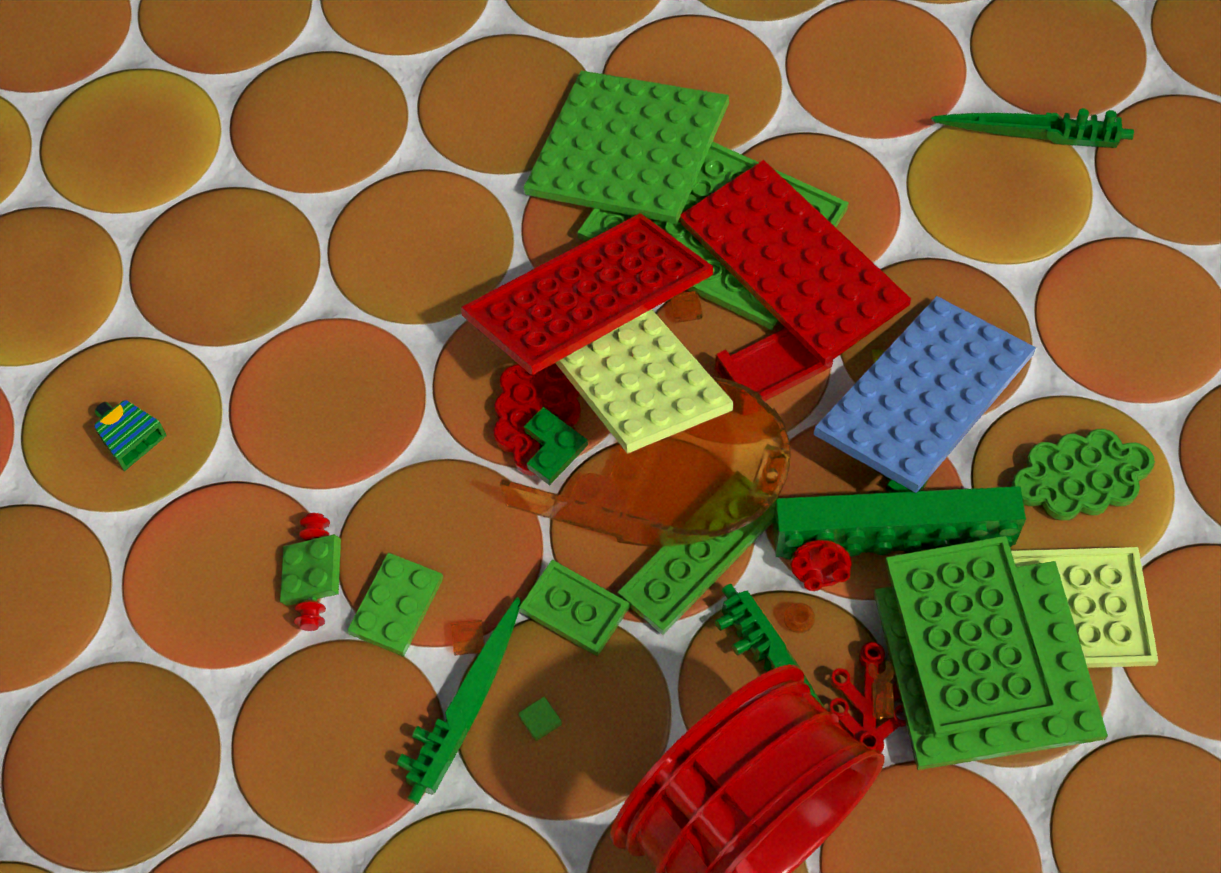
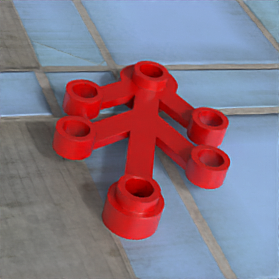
M868 642L863 645L859 653V661L865 667L864 696L850 682V674L847 670L838 668L833 671L830 678L831 685L835 689L840 690L863 715L862 726L848 713L849 705L842 698L833 699L828 711L834 712L838 716L841 724L855 740L863 743L865 738H869L874 742V746H867V748L879 750L882 753L884 739L899 727L906 726L905 720H900L896 715L898 712H903L902 706L899 705L894 709L891 718L876 728V716L897 701L899 694L896 682H894L893 687L877 699L878 668L885 659V650L876 642ZM868 650L877 651L878 656L871 657L868 654ZM841 675L846 681L839 683L835 680V676ZM841 705L844 708V712H836L833 706Z

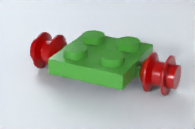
M309 513L300 520V525L306 529L301 530L299 536L305 541L283 546L280 602L286 606L297 604L295 610L301 613V615L294 619V623L300 626L302 630L315 631L325 624V619L320 617L319 614L326 611V607L318 602L317 599L339 594L341 538L335 534L329 535V532L324 530L330 525V521L324 515Z

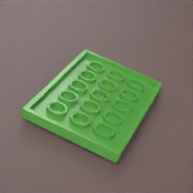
M1006 536L886 557L885 566L934 738L1060 714L1062 710Z

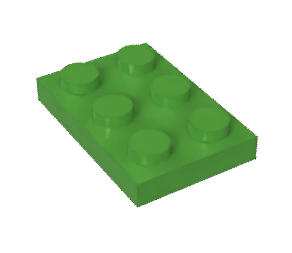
M388 553L347 630L349 635L404 657L444 579L443 574Z
M552 559L520 605L519 610L522 614L598 657L629 610L630 603Z

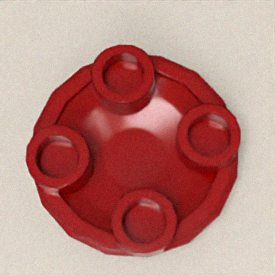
M816 540L798 547L792 554L790 565L793 574L804 583V587L807 590L818 591L822 587L848 581L852 562L849 553L841 545L832 541Z

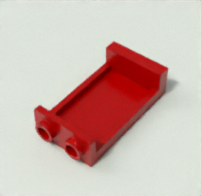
M784 328L732 355L726 349L717 353L715 370L743 410L747 411L831 368L833 360L824 366L787 328Z

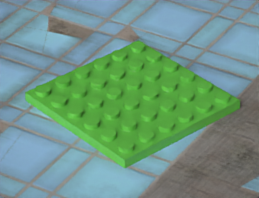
M580 71L524 186L525 195L633 216L643 214L649 219L677 224L729 105V95Z
M1056 561L1016 568L1062 710L1060 714L935 738L892 587L875 589L874 597L917 770L1101 741L1107 738L1108 734Z

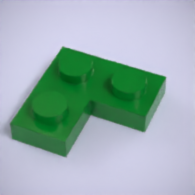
M544 407L524 426L525 433L543 445L528 461L527 469L548 485H551L588 446V439Z

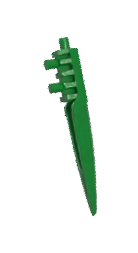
M1081 108L1078 111L1076 119H1070V113H1064L1062 118L1058 113L1046 112V115L965 113L931 117V120L935 123L1014 137L1050 140L1055 144L1117 148L1120 139L1133 140L1134 129L1122 128V117H1116L1117 113L1113 110L1106 112L1104 121H1097V115H1091L1090 120H1087L1089 111L1085 108Z
M732 584L726 585L722 589L723 594L727 598L723 602L721 610L724 615L715 620V625L720 631L732 625L737 628V636L739 638L743 637V639L732 644L734 653L740 655L751 649L756 663L765 659L764 670L766 672L784 665H796L799 667L786 648V644L748 590L738 593ZM804 675V682L809 686L811 695L822 705L816 692Z
M519 597L514 600L469 670L445 712L446 722L437 719L432 733L419 726L416 727L412 737L425 743V746H422L417 760L403 753L400 755L396 765L410 771L406 776V783L413 787L407 797V800L411 803L418 805L424 793L435 794L477 717L510 640L521 605Z

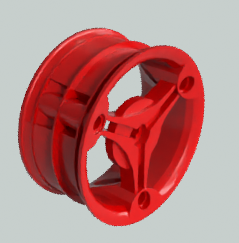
M780 666L753 679L728 696L694 724L664 753L624 802L612 825L610 839L617 848L627 849L633 856L646 855L656 867L655 873H792L823 844L854 810L878 777L884 765L885 757L879 750H871L864 743L855 740L839 724L838 716L834 712H828L811 695L809 686L804 682V673L798 666Z

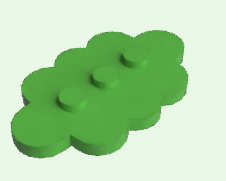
M1095 429L1089 432L1085 438L1077 434H1066L1059 439L1057 444L1041 442L1034 445L1029 451L1026 460L1027 467L1015 474L1011 487L1021 486L1024 505L1038 506L1043 504L1046 512L1058 520H1071L1080 511L1089 515H1099L1105 512L1109 504L1117 507L1127 506L1136 499L1140 490L1139 481L1147 478L1154 467V455L1143 444L1136 442L1122 444L1115 433L1106 429Z

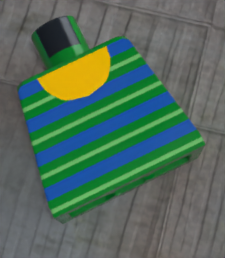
M127 400L122 401L114 408L108 402H103L95 409V415L100 420L95 423L94 428L124 472L167 436L161 423L156 418Z

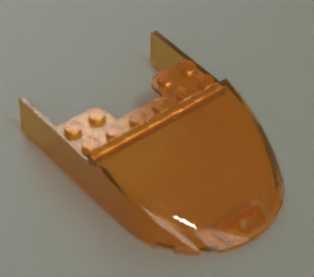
M711 376L733 401V411L630 453H626L621 447L610 476L606 477L595 473L584 474L577 480L570 498L505 479L501 480L499 486L508 507L617 537L618 543L653 547L688 545L711 540L738 530L753 522L770 508L781 493L790 470L791 448L789 438L780 415L775 408L772 409L762 400L760 394L740 383Z

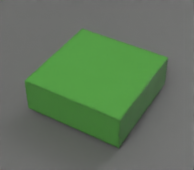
M545 696L518 713L519 718L535 741H538L562 725L561 719Z

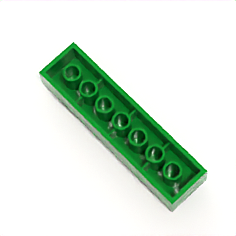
M1021 486L918 491L917 493L896 492L777 498L772 524L775 556L791 560L792 554L798 547L816 540L832 541L839 544L849 553L850 557L871 552L877 555H886L892 551L914 553L921 550L936 549L1002 536L1007 537L1011 547L1018 540L1026 521Z

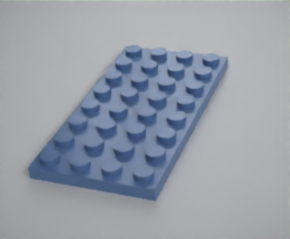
M936 296L815 426L814 435L917 493L1032 358L1036 347Z

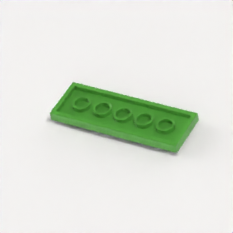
M737 472L618 591V597L629 602L632 610L664 635L773 523L776 501L740 472Z

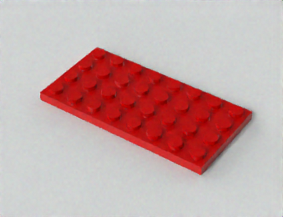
M762 160L680 215L679 222L824 366L911 304V298L765 160Z
M638 214L461 307V312L467 321L529 374L534 375L713 275V266L643 214Z

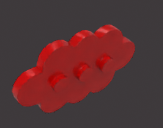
M556 363L534 375L529 374L520 365H512L506 368L500 377L502 394L499 395L494 404L495 413L499 419L493 429L494 440L502 450L513 452L516 468L525 475H535L527 469V463L543 445L525 433L524 426L543 407L574 430V425L581 416V407L577 400L580 393Z

